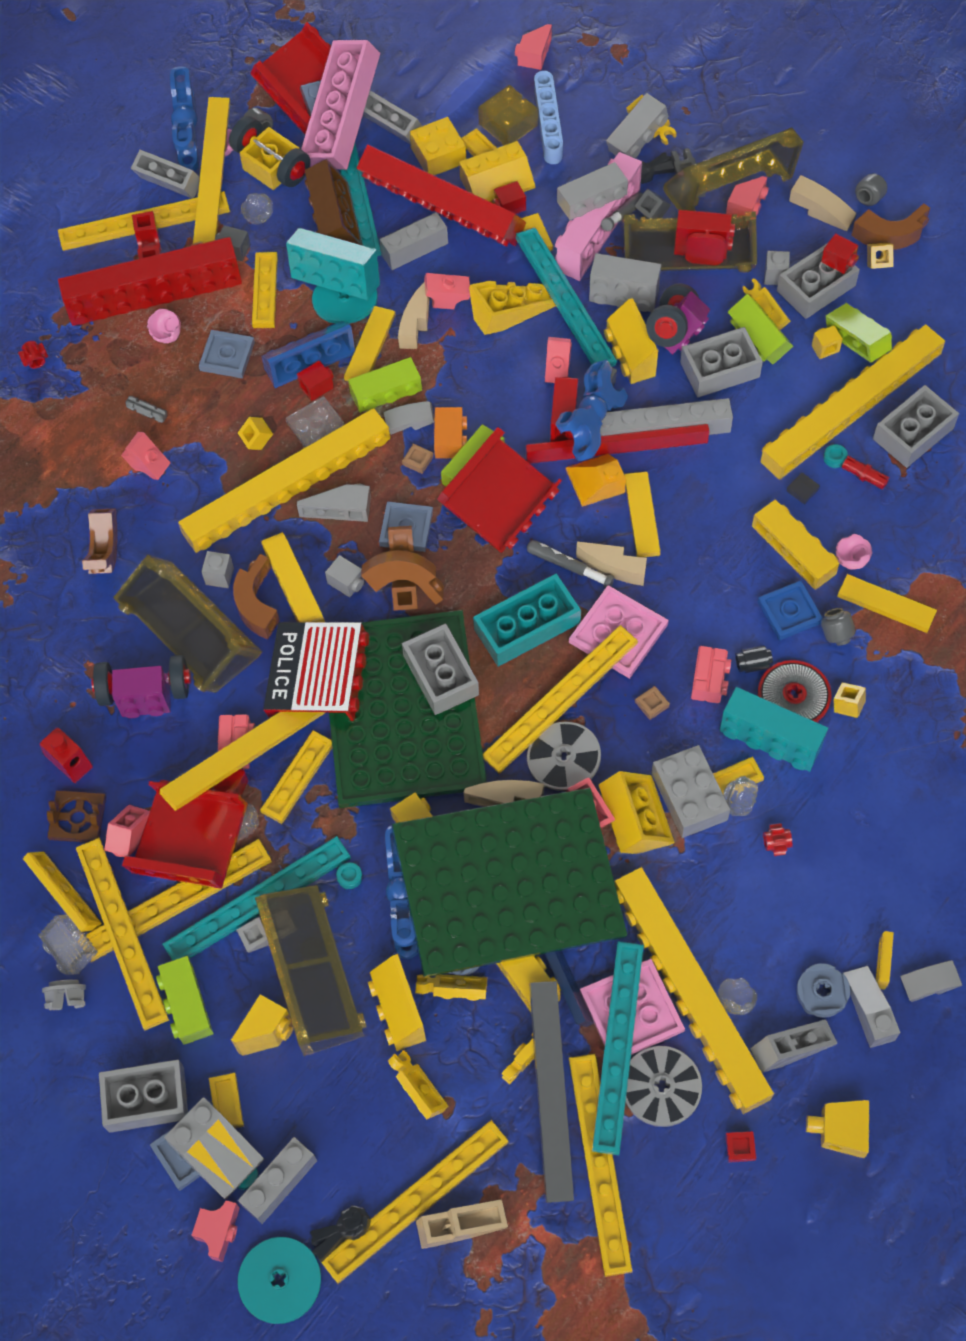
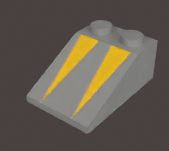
M204 1097L164 1137L168 1144L225 1200L264 1160L248 1141Z

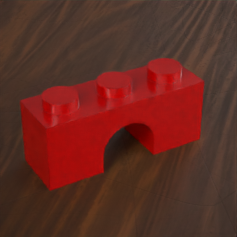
M153 211L133 214V227L139 248L137 249L138 258L161 254L159 232Z

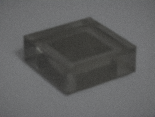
M801 473L787 487V492L805 505L819 490L820 485L804 473Z

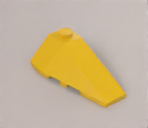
M485 281L472 284L469 287L473 317L484 335L504 331L556 306L543 284L528 283L527 286H516L515 282H508L507 285H496V281Z

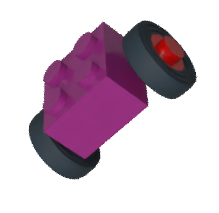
M682 283L671 285L663 292L660 298V306L654 309L647 319V334L655 344L665 347L672 354L677 349L682 351V347L690 342L689 339L693 335H698L705 327L704 324L709 319L707 315L710 308L699 299L697 292L691 286Z
M183 655L170 657L168 673H164L162 666L112 670L109 662H99L94 665L91 684L98 705L108 706L112 705L115 701L122 717L137 718L139 715L149 714L151 716H161L164 713H170V686L174 699L188 697L191 672L190 669H187V663Z

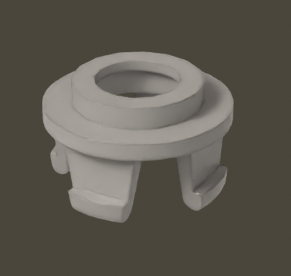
M79 980L49 982V987L42 988V993L45 995V1009L61 1010L64 993L69 1006H74L75 1008L84 1007V990H86V985L79 984Z

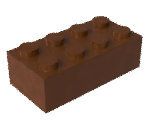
M327 159L306 169L305 185L310 192L309 202L314 210L312 216L318 227L316 233L363 246L348 181Z

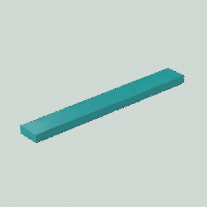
M354 143L347 170L340 169V174L348 181L362 244L365 247L376 249L377 256H381L364 178L362 177V172L357 169L359 157L356 144Z
M532 228L516 233L515 239L590 363L593 364L607 359L611 367L616 366V358L537 229Z
M336 836L164 942L163 946L172 961L188 956L190 959L350 860L351 857Z
M619 941L617 944L592 1152L619 1155L644 947L642 944Z

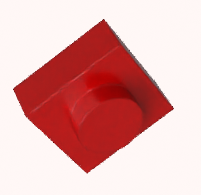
M753 1131L726 1133L728 1162L756 1161Z

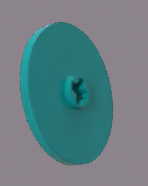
M316 286L312 295V304L316 314L323 320L334 324L342 321L351 324L364 319L372 312L378 300L377 290L368 300Z
M287 1237L271 1238L256 1245L244 1258L238 1274V1291L244 1306L253 1316L271 1324H285L302 1317L315 1303L321 1287V1271L314 1254L303 1243ZM276 1274L280 1276L286 1274L287 1277L284 1279L285 1285L283 1287H280L278 1284L273 1286V1283L276 1281L274 1278Z

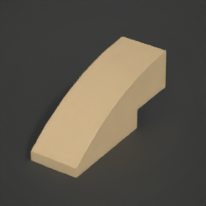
M800 175L791 190L790 202L809 209V216L839 229L847 231L856 217V213L838 196Z
M425 282L416 290L403 313L398 333L400 349H417L418 332L427 331L430 297L426 296Z
M577 542L576 557L589 567L606 576L613 575L616 580L644 586L647 558L625 556L624 547Z
M522 780L492 781L474 785L464 790V801L466 803L482 807L544 796V784Z
M502 1199L452 1208L447 1212L421 1216L416 1221L422 1249L477 1237L508 1227Z

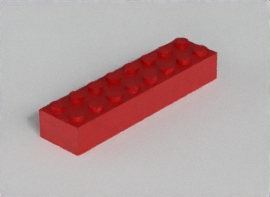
M368 144L358 163L357 169L363 172L362 177L369 180V182L379 187L382 186L396 195L399 194L415 204L417 202L422 207L432 212L435 211L451 221L454 220L468 229H473L484 237L489 238L490 236V238L507 247L508 244L516 246V233L523 232L526 222L515 213Z
M230 237L58 279L62 300L72 326L242 284Z

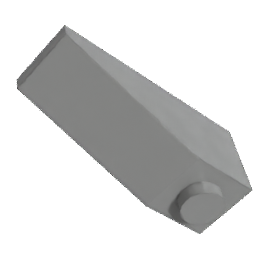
M346 484L297 501L299 517L368 522L371 503L370 486Z
M865 966L844 972L843 974L849 981L850 996L870 1048L895 1041L900 1034V1030L892 1009L869 967Z
M825 1019L767 1035L750 1049L763 1073L786 1066L835 1046L837 1041Z

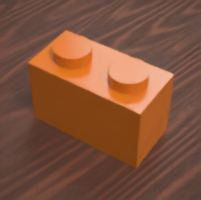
M462 407L435 408V459L454 458L467 443V436H463V430H467V416H463Z

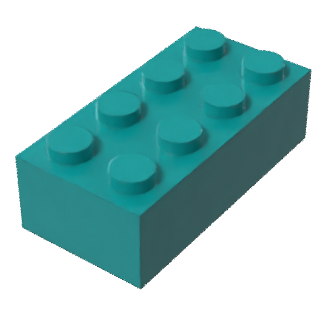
M298 228L286 243L290 273L293 279L368 300L380 285L376 249Z
M554 574L474 616V630L499 667L580 624L581 609L558 575Z
M738 687L735 688L723 712L720 732H723L726 737L743 741L752 749L765 751L776 760H785L791 763L794 768L809 772L819 755L828 731L826 726Z

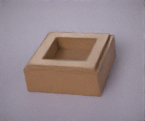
M413 444L402 460V464L423 474L434 455L433 452Z
M655 686L635 699V703L649 720L669 708L670 705Z

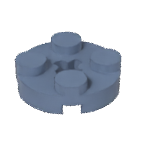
M815 964L806 969L797 983L796 994L799 1003L807 1014L817 1017H831L844 1009L850 997V985L847 977L836 970V967L829 964ZM821 984L824 985L825 989H830V993H827L826 997L821 996L816 991Z

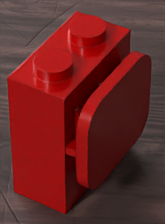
M679 210L674 255H685V259L694 264H721L726 259L727 250L732 251L735 224H731L732 214Z

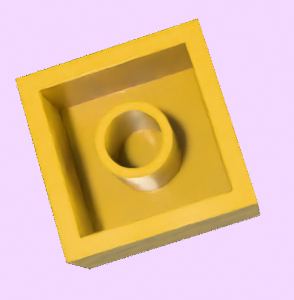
M448 117L410 131L411 149L425 172L435 176L458 167L460 161L466 160V146Z

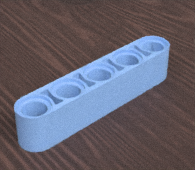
M539 71L534 77V94L543 155L547 163L558 164L563 157V139L554 80L550 72Z

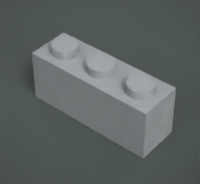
M369 91L363 116L411 145L410 131L422 127L419 120L374 92Z
M646 93L606 140L609 151L616 156L621 152L636 158L641 148L652 140L658 128L664 126L669 116L666 105Z
M139 150L131 169L140 178L193 199L199 189L200 177L193 170Z
M615 162L558 187L557 203L569 220L581 217L596 208H601L605 204L619 200L627 195L628 179Z
M436 212L381 238V255L390 269L394 270L448 244L447 226Z
M293 1137L238 1200L239 1203L263 1224L317 1162L314 1154Z

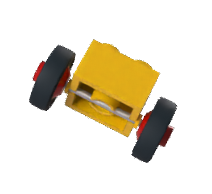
M252 116L241 118L230 133V147L240 154L243 170L273 191L281 183L287 187H294L305 178V170L310 167L309 155L270 127L263 131L261 122Z

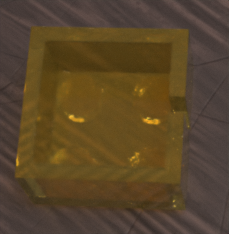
M508 85L478 107L479 124L503 145L519 140L538 126V108L526 98L522 99V95L511 85Z

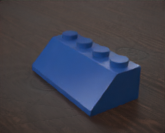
M343 321L332 324L321 331L311 333L307 337L290 342L281 348L271 350L262 355L264 369L274 388L298 379L297 373L317 361H320L326 367L353 355L355 347L352 327Z

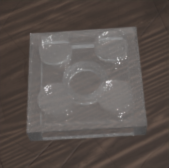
M324 396L286 417V423L305 448L345 425Z

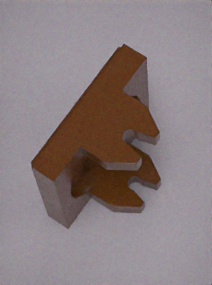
M56 790L55 799L50 800L48 803L50 811H47V820L50 824L48 839L88 843L99 838L106 795ZM77 800L75 809L69 813L60 812L67 803ZM85 801L92 805L93 814H87L84 810ZM76 812H82L85 815L84 820L79 824L71 822V817ZM59 821H68L72 826L71 833L63 830ZM86 823H91L87 830L79 833L81 827Z

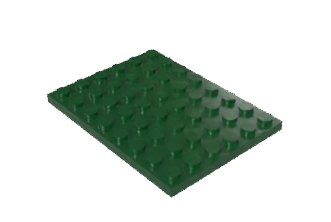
M463 610L362 623L365 631L369 633V645L365 646L364 652L366 666L362 668L361 672L363 686L358 692L359 711L355 712L354 721H350L346 713H329L339 808L401 801L413 793H416L419 798L462 793L465 788L487 783L475 697L435 715L404 658L402 643L446 624L470 666Z
M591 788L394 823L391 826L424 978L625 938L627 936Z

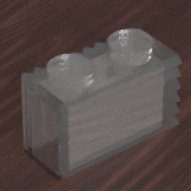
M56 915L44 930L38 934V937L43 942V949L53 956L57 962L58 970L66 975L79 974L98 953L89 939L86 938L87 935L78 929L68 915Z

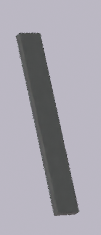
M557 981L534 982L529 984L545 1201L546 1203L574 1201Z

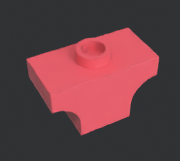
M426 273L424 278L426 296L432 298L433 308L454 310L458 302L469 300V277Z
M548 337L545 382L555 383V377H568L571 360V339Z
M137 432L121 455L135 471H141L154 480H159L170 464V461L144 432Z
M225 1201L221 1208L214 1211L200 1208L192 1236L198 1241L207 1243L209 1248L208 1256L212 1260L223 1262L229 1242H233L237 1233L235 1222L240 1209L236 1203Z

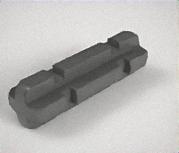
M129 396L125 402L128 409L137 410L136 412L151 419L155 418L160 423H163L168 416L166 410L157 408V406L143 400L138 401L139 398Z

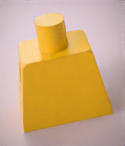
M869 1101L827 1103L822 1108V1117L807 1116L806 1132L820 1133L821 1147L865 1158L869 1153Z

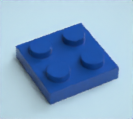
M802 581L758 597V604L779 641L821 624L823 619Z

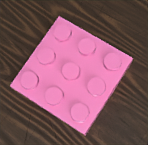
M608 585L570 636L569 643L590 654L621 625L638 640V644L612 669L630 679L668 626L669 620Z
M651 959L641 964L631 1055L685 1031ZM614 975L580 989V994L604 1046Z

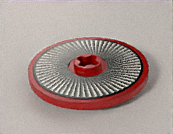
M797 660L783 661L770 667L763 674L757 692L758 697L814 722L820 721L825 716L832 697L831 687L825 675L815 666ZM791 690L796 691L798 698H793Z

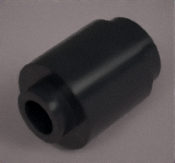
M764 645L742 649L740 653L735 654L739 672L751 673L769 669V664L773 663L771 650L766 649Z

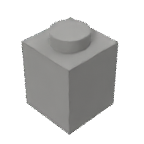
M767 251L764 285H778L780 274L789 269L790 252Z
M207 551L201 571L205 584L229 588L234 571L230 554Z
M340 555L325 572L327 583L348 597H351L354 592H358L364 584L361 568Z

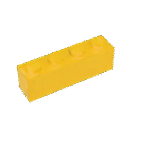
M775 499L754 514L752 527L814 590L837 574L839 562L836 556L828 552L822 546L820 540L812 536L806 530L804 524L790 514L786 506L781 505Z

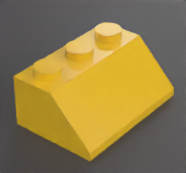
M518 141L459 162L460 179L465 189L491 203L492 199H494V189L518 181L523 192L535 188L527 156Z
M628 299L607 319V327L604 329V334L607 342H611L613 346L614 357L616 360H620L623 376L628 377L630 384L656 376L658 349L647 334L646 324L634 299Z
M619 771L599 784L601 797L615 818V821L610 824L612 825L616 843L621 853L639 854L675 843L652 775Z
M398 954L393 955L370 972L372 981L367 983L372 997L378 996L380 1005H377L376 1009L380 1021L386 1019L388 1029L384 1030L388 1044H394L396 1051L426 1041V1037Z

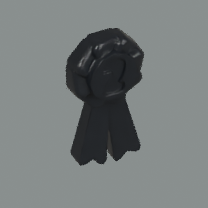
M664 152L650 163L642 161L641 184L651 182L656 174L675 172L673 160H671L672 157L667 156Z
M352 1205L350 1208L341 1211L336 1225L310 1231L312 1236L311 1243L316 1247L312 1253L318 1256L320 1262H323L344 1239L356 1240L367 1233L371 1223L367 1211L364 1208Z

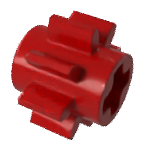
M35 341L24 343L21 348L22 351L18 352L24 367L29 365L33 369L43 366L45 363L44 358H48L43 343L37 344Z
M782 823L769 825L768 832H763L766 851L771 850L774 856L786 855L787 848L792 847L790 829L782 828Z

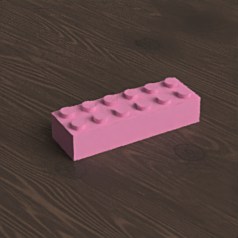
M333 40L301 149L309 155L310 167L327 159L336 169L347 170L380 56V52L368 40Z
M621 152L609 161L608 165L615 162L628 179L627 195L568 222L563 236L560 235L555 244L557 248L555 260L564 275L578 281L581 280L593 262L595 254L599 253L614 228L610 231L603 230L601 227L602 220L612 216L614 211L640 191L642 161Z

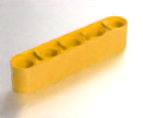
M282 532L262 540L261 543L297 622L325 623L318 604L284 533Z

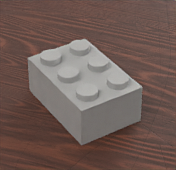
M827 244L779 276L777 291L805 319L855 287L860 270L858 267H849L845 274L821 262L823 251Z
M596 253L590 274L589 301L621 307L628 299L633 298L638 310L652 312L655 309L659 292L661 264Z
M745 327L683 346L680 360L697 398L759 378L763 363Z
M924 385L877 424L873 440L907 468L954 429L959 413Z
M446 624L402 643L404 658L435 715L479 695L478 681Z
M699 745L653 762L651 774L681 838L728 821L730 808Z
M179 1060L99 1073L102 1124L109 1133L177 1122L188 1113L185 1072Z

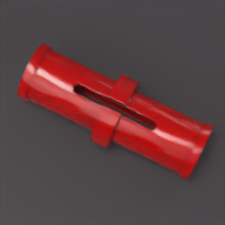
M849 455L842 465V469L859 477V480L862 482L865 480L881 490L884 489L890 478L873 469L872 465L861 463Z

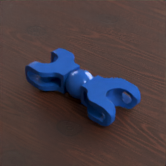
M175 67L170 71V86L174 109L171 116L173 143L177 150L179 165L196 171L199 167L195 131L198 117L195 113L196 99L192 90L188 68ZM184 75L185 81L177 82V76ZM185 157H192L193 161L190 164H185Z
M607 359L593 363L585 373L584 399L579 403L578 409H575L573 413L569 411L561 413L556 421V426L561 434L565 431L572 433L574 438L572 453L577 461L592 458L601 445L600 428L603 424L601 421L606 417L608 410H611L612 407H623L628 398V394L623 387L616 390L613 388L611 383L612 367Z
M390 826L385 832V843L390 881L386 887V896L391 906L392 937L398 956L403 959H411L418 954V948L394 840H391L393 832ZM413 945V947L409 951H404L401 949V947Z

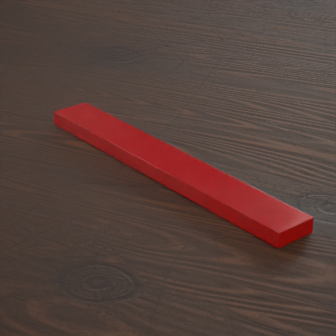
M708 424L601 436V445L594 456L708 443L709 426ZM574 439L526 445V460L532 464L575 459L572 453Z

